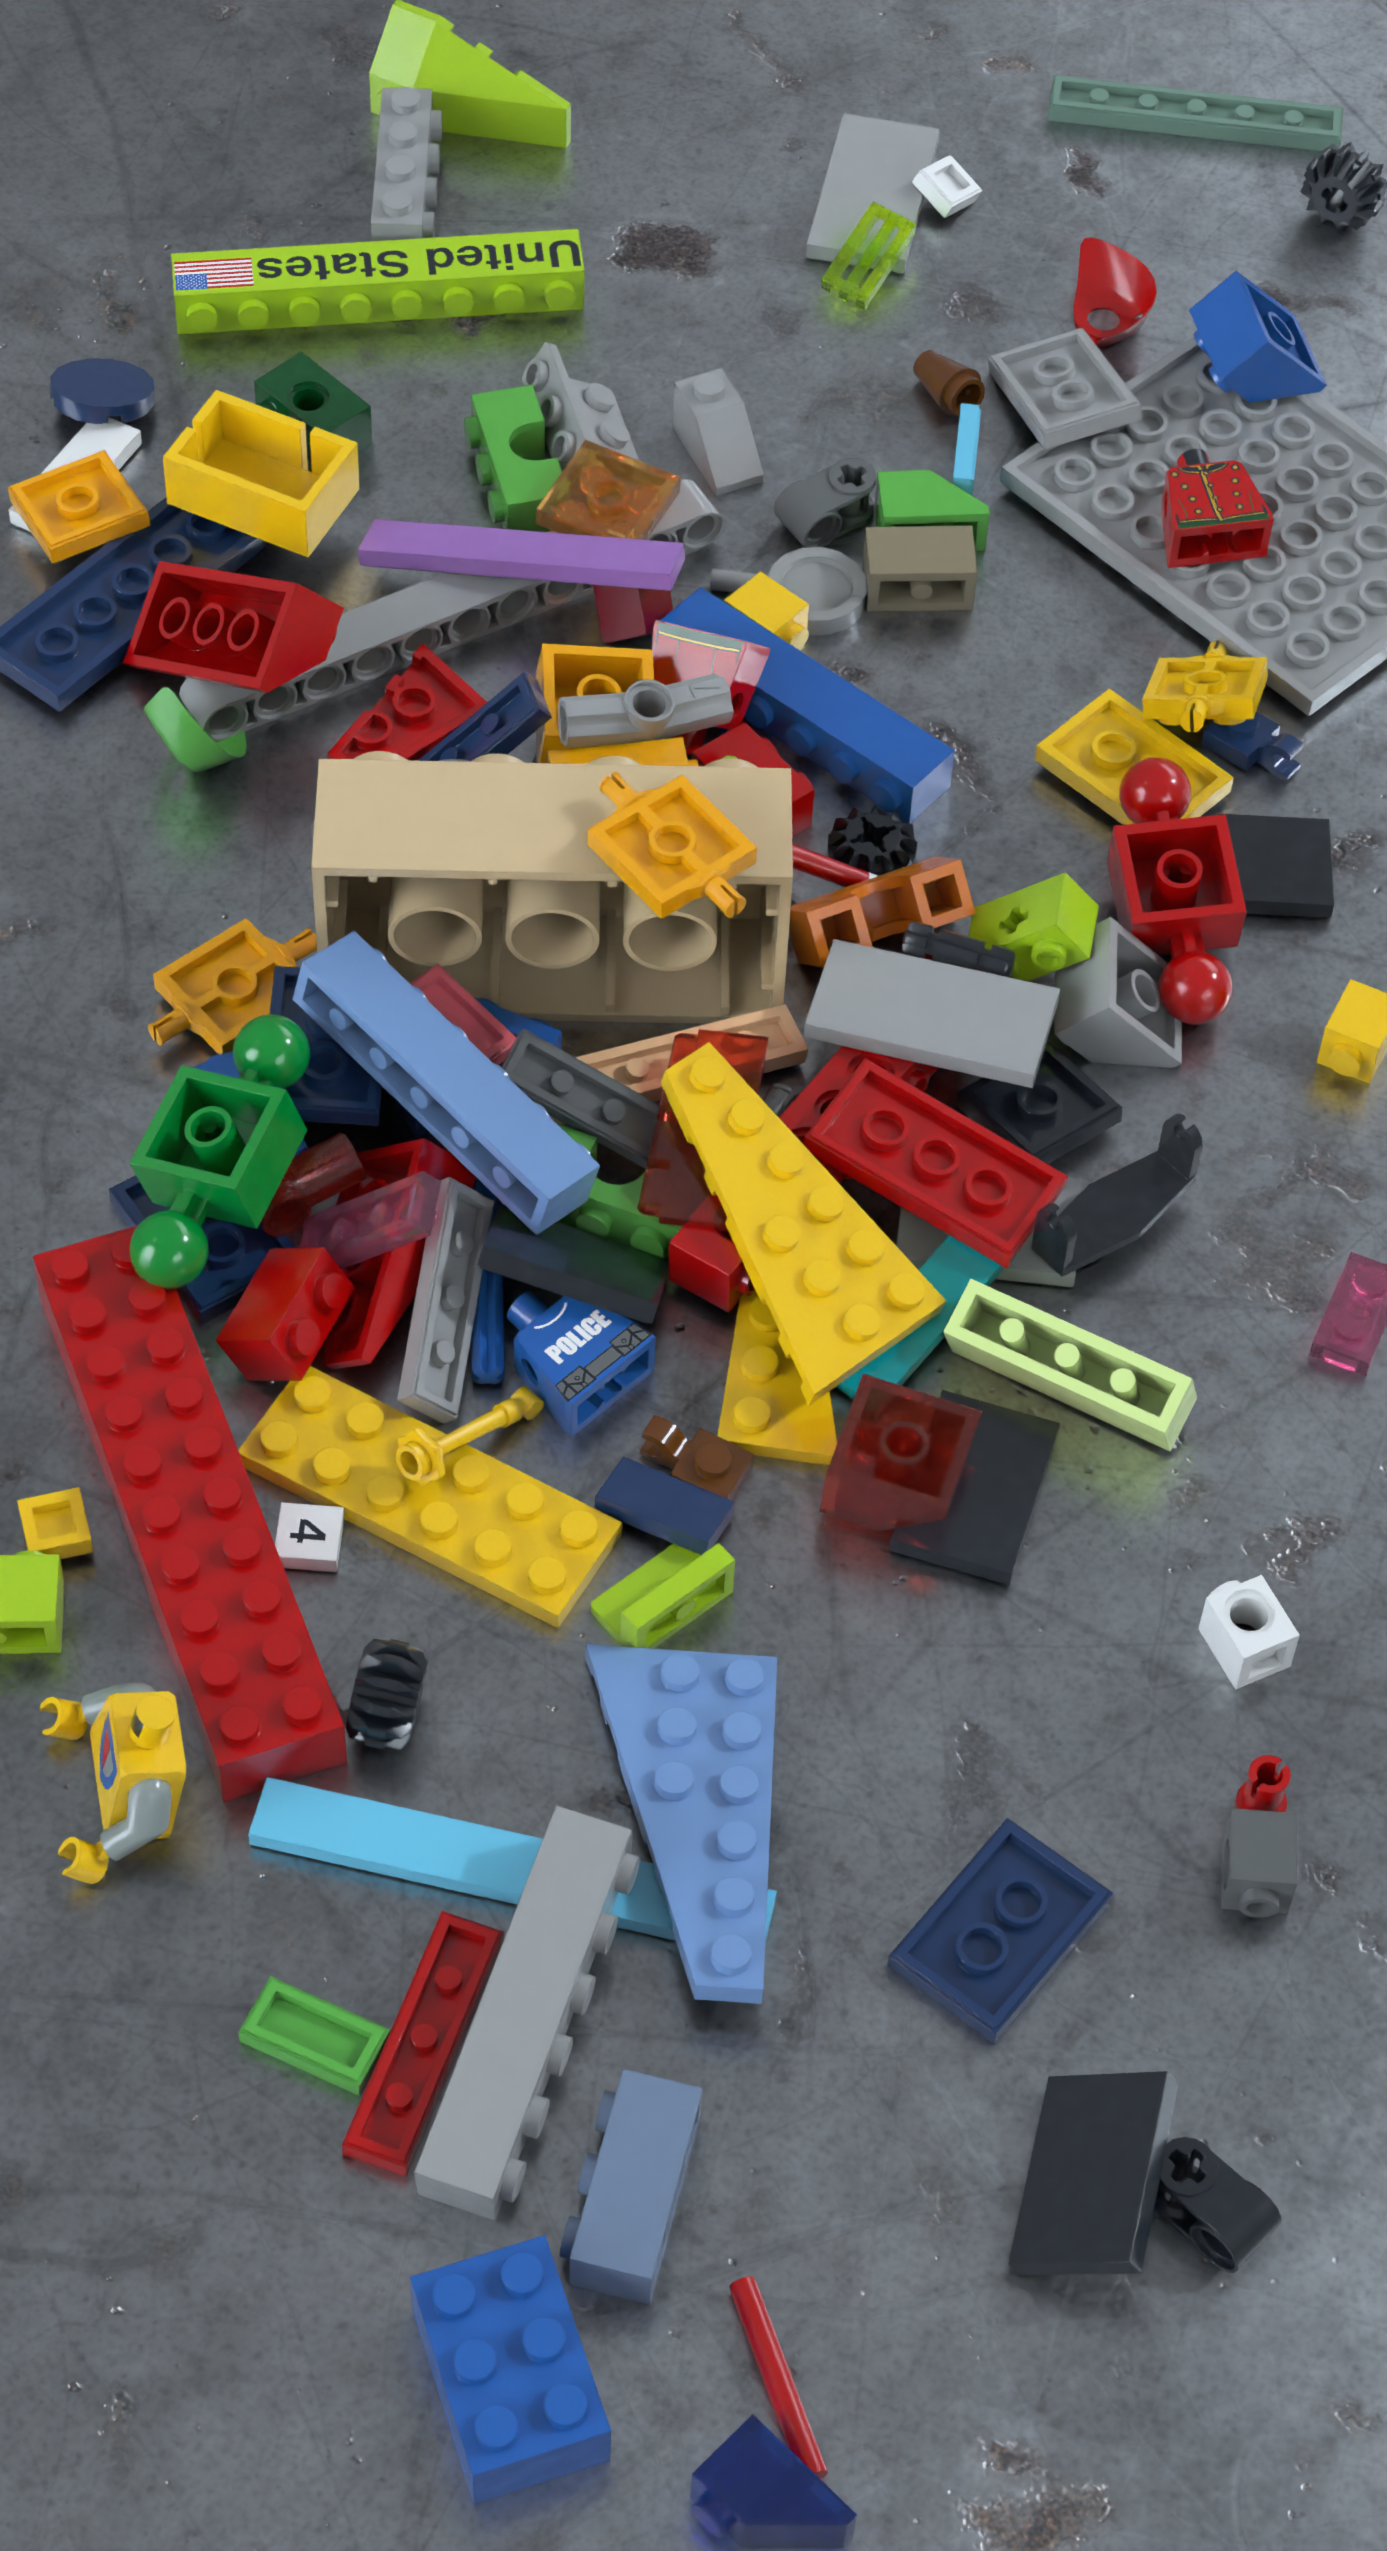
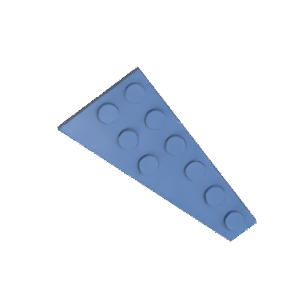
M586 1644L585 1660L591 1677L595 1679L600 1695V1707L606 1725L609 1724L618 1751L617 1760L643 1841L648 1844L660 1894L663 1893L673 1922V1935L693 1997L697 2000L762 2004L777 1657Z

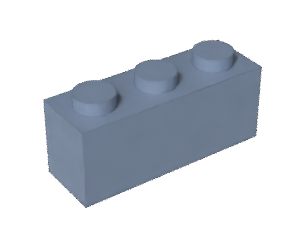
M622 2069L617 2091L604 2090L595 2124V2131L604 2133L599 2155L587 2152L578 2183L577 2193L587 2195L581 2218L568 2217L560 2247L559 2257L569 2259V2285L647 2305L651 2304L701 2116L703 2088Z

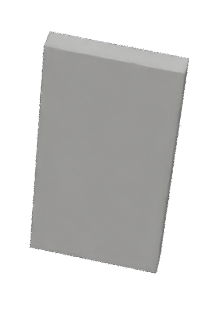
M843 113L807 240L806 258L904 274L924 195L915 187L912 181L920 170L933 164L939 142L940 129Z
M834 939L804 1024V1037L1033 1088L1058 1005L1060 989Z

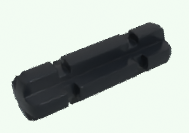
M917 921L911 922L905 931L902 951L906 955L923 959L926 958V955L933 956L932 961L980 970L1009 978L1013 972L1015 953L1011 949L994 944L991 949L985 948L986 942L944 929H941L939 934L933 932L934 926Z

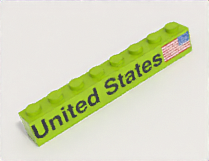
M578 229L171 254L178 335L584 309L585 269Z

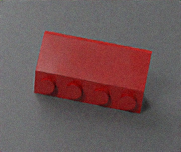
M159 561L123 664L133 668L268 693L326 660L331 644L335 640L344 607L294 582Z

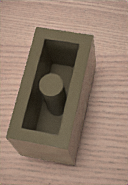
M972 526L865 528L862 567L866 576L867 612L973 610L978 572Z

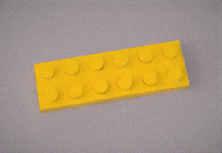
M312 1366L309 1367L302 1381L288 1382L238 1449L246 1470L315 1505L344 1507V1520L559 1629L622 1536L621 1521L467 1444L444 1454L445 1475L422 1487L417 1481L406 1478L400 1471L396 1462V1452L399 1448L397 1439L408 1435L416 1428H422L436 1440L447 1434Z

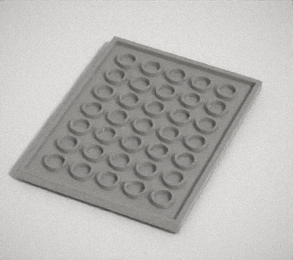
M1192 337L1125 383L1141 404L1142 420L1046 450L1040 442H1037L1001 467L1000 482L1210 642L1216 640L1218 647L1220 641H1222L1228 648L1229 656L1267 657L1268 679L1266 684L1306 715L1310 716L1387 659V444L1316 393L1250 403L1233 390L1229 393L1224 392L1210 375L1209 368L1213 366L1210 357L1200 348L1195 338ZM1190 449H1202L1207 453L1210 463L1231 460L1242 463L1274 518L1267 557L1168 568L1161 502L1166 471L1172 467H1177V460L1181 454Z

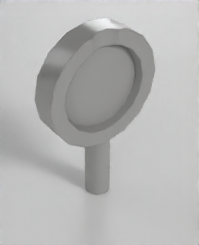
M824 547L800 548L780 557L772 564L767 575L809 604L807 627L809 636L831 635L848 629L861 617L866 605V576L856 561L839 551ZM712 569L710 590L734 593L757 573Z

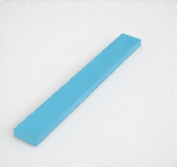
M269 1777L266 1778L248 1833L250 1845L516 1905L519 1903L543 1841L542 1838ZM640 1860L638 1873L629 1895L618 1893L611 1914L618 1916V1928L675 1940L672 1931L673 1922L663 1893L660 1894L654 1875V1863ZM770 1889L767 1892L765 1944L777 1896V1891Z

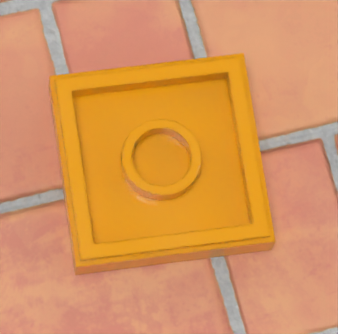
M105 450L7 487L11 503L52 564L151 526L147 509Z

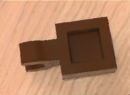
M654 1415L642 1433V1438L646 1441L640 1449V1455L653 1463L673 1469L670 1476L729 1500L733 1499L753 1465V1453L702 1428L698 1429L690 1441L672 1422Z

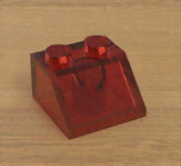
M863 1374L826 1473L819 1512L876 1531L945 1519L982 1411Z

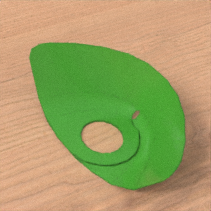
M169 687L161 688L144 707V713L166 747L179 762L194 772H205L245 756L247 746L244 731L222 741H214L191 716Z

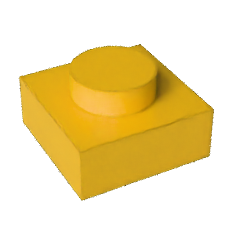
M80 1487L17 1500L28 1550L39 1551L44 1554H59L60 1559L93 1552Z

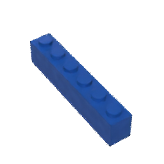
M699 587L660 620L769 647L768 659L744 717L754 727L764 729L787 744L797 755L805 756L828 771L838 782L848 784L871 799L881 810L889 813L898 811L900 819L910 824L951 787L954 749L702 587Z

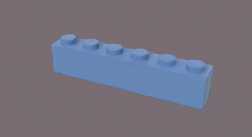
M353 931L302 962L292 1000L534 1234L538 1235L588 1200L600 1165L592 1158L587 1148L575 1142L558 1126L543 1106L533 1102L514 1084L502 1067L492 1063L469 1041L465 1032L448 1021L428 1001L419 988L412 986L387 962L385 956L378 949L371 947Z

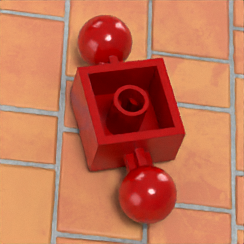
M1162 757L1145 758L1136 762L1127 770L1119 788L1121 807L1127 817L1135 824L1113 826L1107 857V866L1118 922L1158 955L1171 954L1172 960L1163 969L1158 988L1161 1003L1166 1011L1173 1018L1183 1023L1192 1025L1204 1024L1216 1019L1224 1012L1230 1002L1233 987L1231 975L1224 963L1214 955L1206 953L1205 950L1238 947L1247 913L1226 814L1181 819L1191 801V784L1186 773L1178 764Z

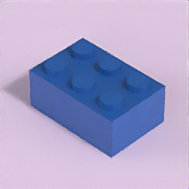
M546 2235L410 2277L412 2310L474 2505L610 2461L611 2428Z

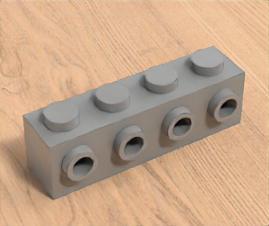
M382 87L371 216L372 241L434 238L435 214L434 212H428V208L437 207V177H430V174H439L440 147L439 144H435L433 141H441L442 110H433L432 89Z

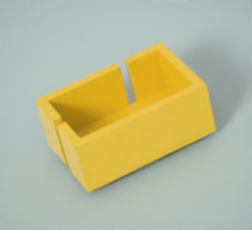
M219 390L214 391L192 419L193 428L186 427L163 456L167 504L305 557L311 555L359 491L357 442L314 427L310 432L312 472L307 471L306 424L304 422Z

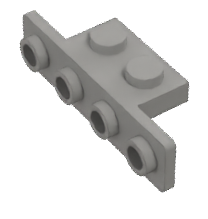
M545 342L535 358L527 364L522 381L524 386L533 385L545 421V442L551 458L558 459L570 494L572 514L575 520H579L591 515L609 490L610 483L605 470L630 476L640 461L612 390L599 383L589 384L569 378L557 346Z

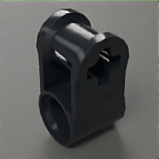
M1181 2137L1172 2139L1167 2143L1154 2209L1191 2240L1211 2263L1228 2273H1235L1282 2223V2217L1278 2208L1259 2187L1241 2177L1203 2142L1194 2138ZM1196 2158L1200 2161L1199 2167L1194 2166ZM1185 2176L1188 2177L1187 2179L1183 2180L1181 2183H1178V2181L1182 2180ZM1166 2193L1171 2195L1169 2201L1165 2197Z

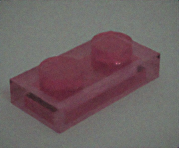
M1351 1252L1314 1337L1309 1356L1367 1376L1387 1328V1265Z

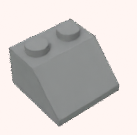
M1109 917L1095 925L1090 959L1055 972V988H1059L1060 993L1053 1019L1054 1035L1062 1043L1070 1046L1092 1063L1174 1068L1182 1064V1022L1173 1018L1166 1011L1161 1003L1158 990L1160 976L1168 962L1113 918Z

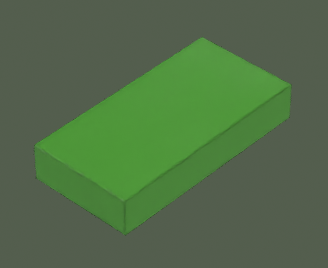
M270 1976L238 2033L241 2043L360 2096L374 2071L390 2029Z

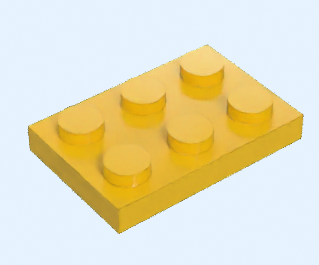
M1110 688L1037 744L1034 759L1123 825L1135 823L1127 817L1121 807L1119 798L1120 784L1127 770L1142 759L1150 757L1166 758L1178 764L1186 773L1191 784V801L1181 819L1201 817L1231 792L1234 779L1229 773L1155 720L1143 719V712Z

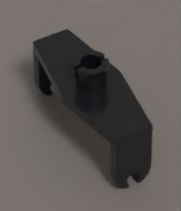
M1174 1114L1163 1123L1158 1151L1089 1184L1058 1216L1056 1211L1059 1209V1206L1055 1203H1048L1036 1214L1031 1249L1063 1277L1139 1239L1196 1181L1203 1148V1140L1196 1125L1193 1124L1185 1130L1183 1121L1186 1120V1117L1183 1114Z

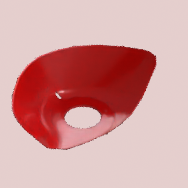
M1090 237L1084 238L1080 245L1078 280L1073 306L1074 323L1076 329L1083 328L1100 349L1133 335L1144 324L1155 303L1157 289L1152 273L1135 256L1111 243ZM1107 309L1118 315L1120 321L1117 327L1111 330H1099L1089 324L1087 320L1088 315L1094 310ZM1143 314L1141 318L1135 319L1137 316Z

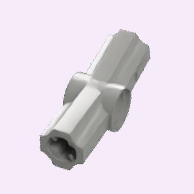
M716 673L669 685L645 679L633 683L629 686L626 693L560 697L557 708L561 744L565 745L566 748L666 739L729 723L734 712L731 703V691L724 676L718 677Z

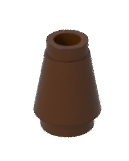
M933 350L923 352L916 359L913 366L915 376L919 378L920 382L944 413L960 416L961 403L980 406L985 395V387L981 382L980 374L976 370L938 354Z

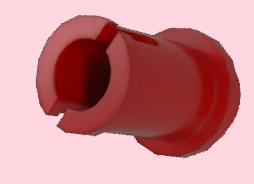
M1263 1755L1256 1758L1250 1764L1247 1782L1243 1783L1238 1789L1235 1799L1236 1809L1286 1812L1288 1803L1285 1790L1289 1786L1291 1778L1288 1765L1284 1766L1280 1774H1278L1282 1759L1272 1755Z

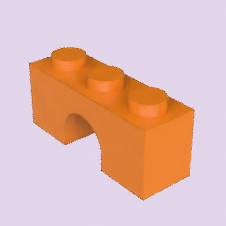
M935 856L791 906L789 932L798 963L822 968L825 966L834 939L873 947L872 942L878 939L905 932L911 922L917 921L937 928L974 915L976 912L961 859Z

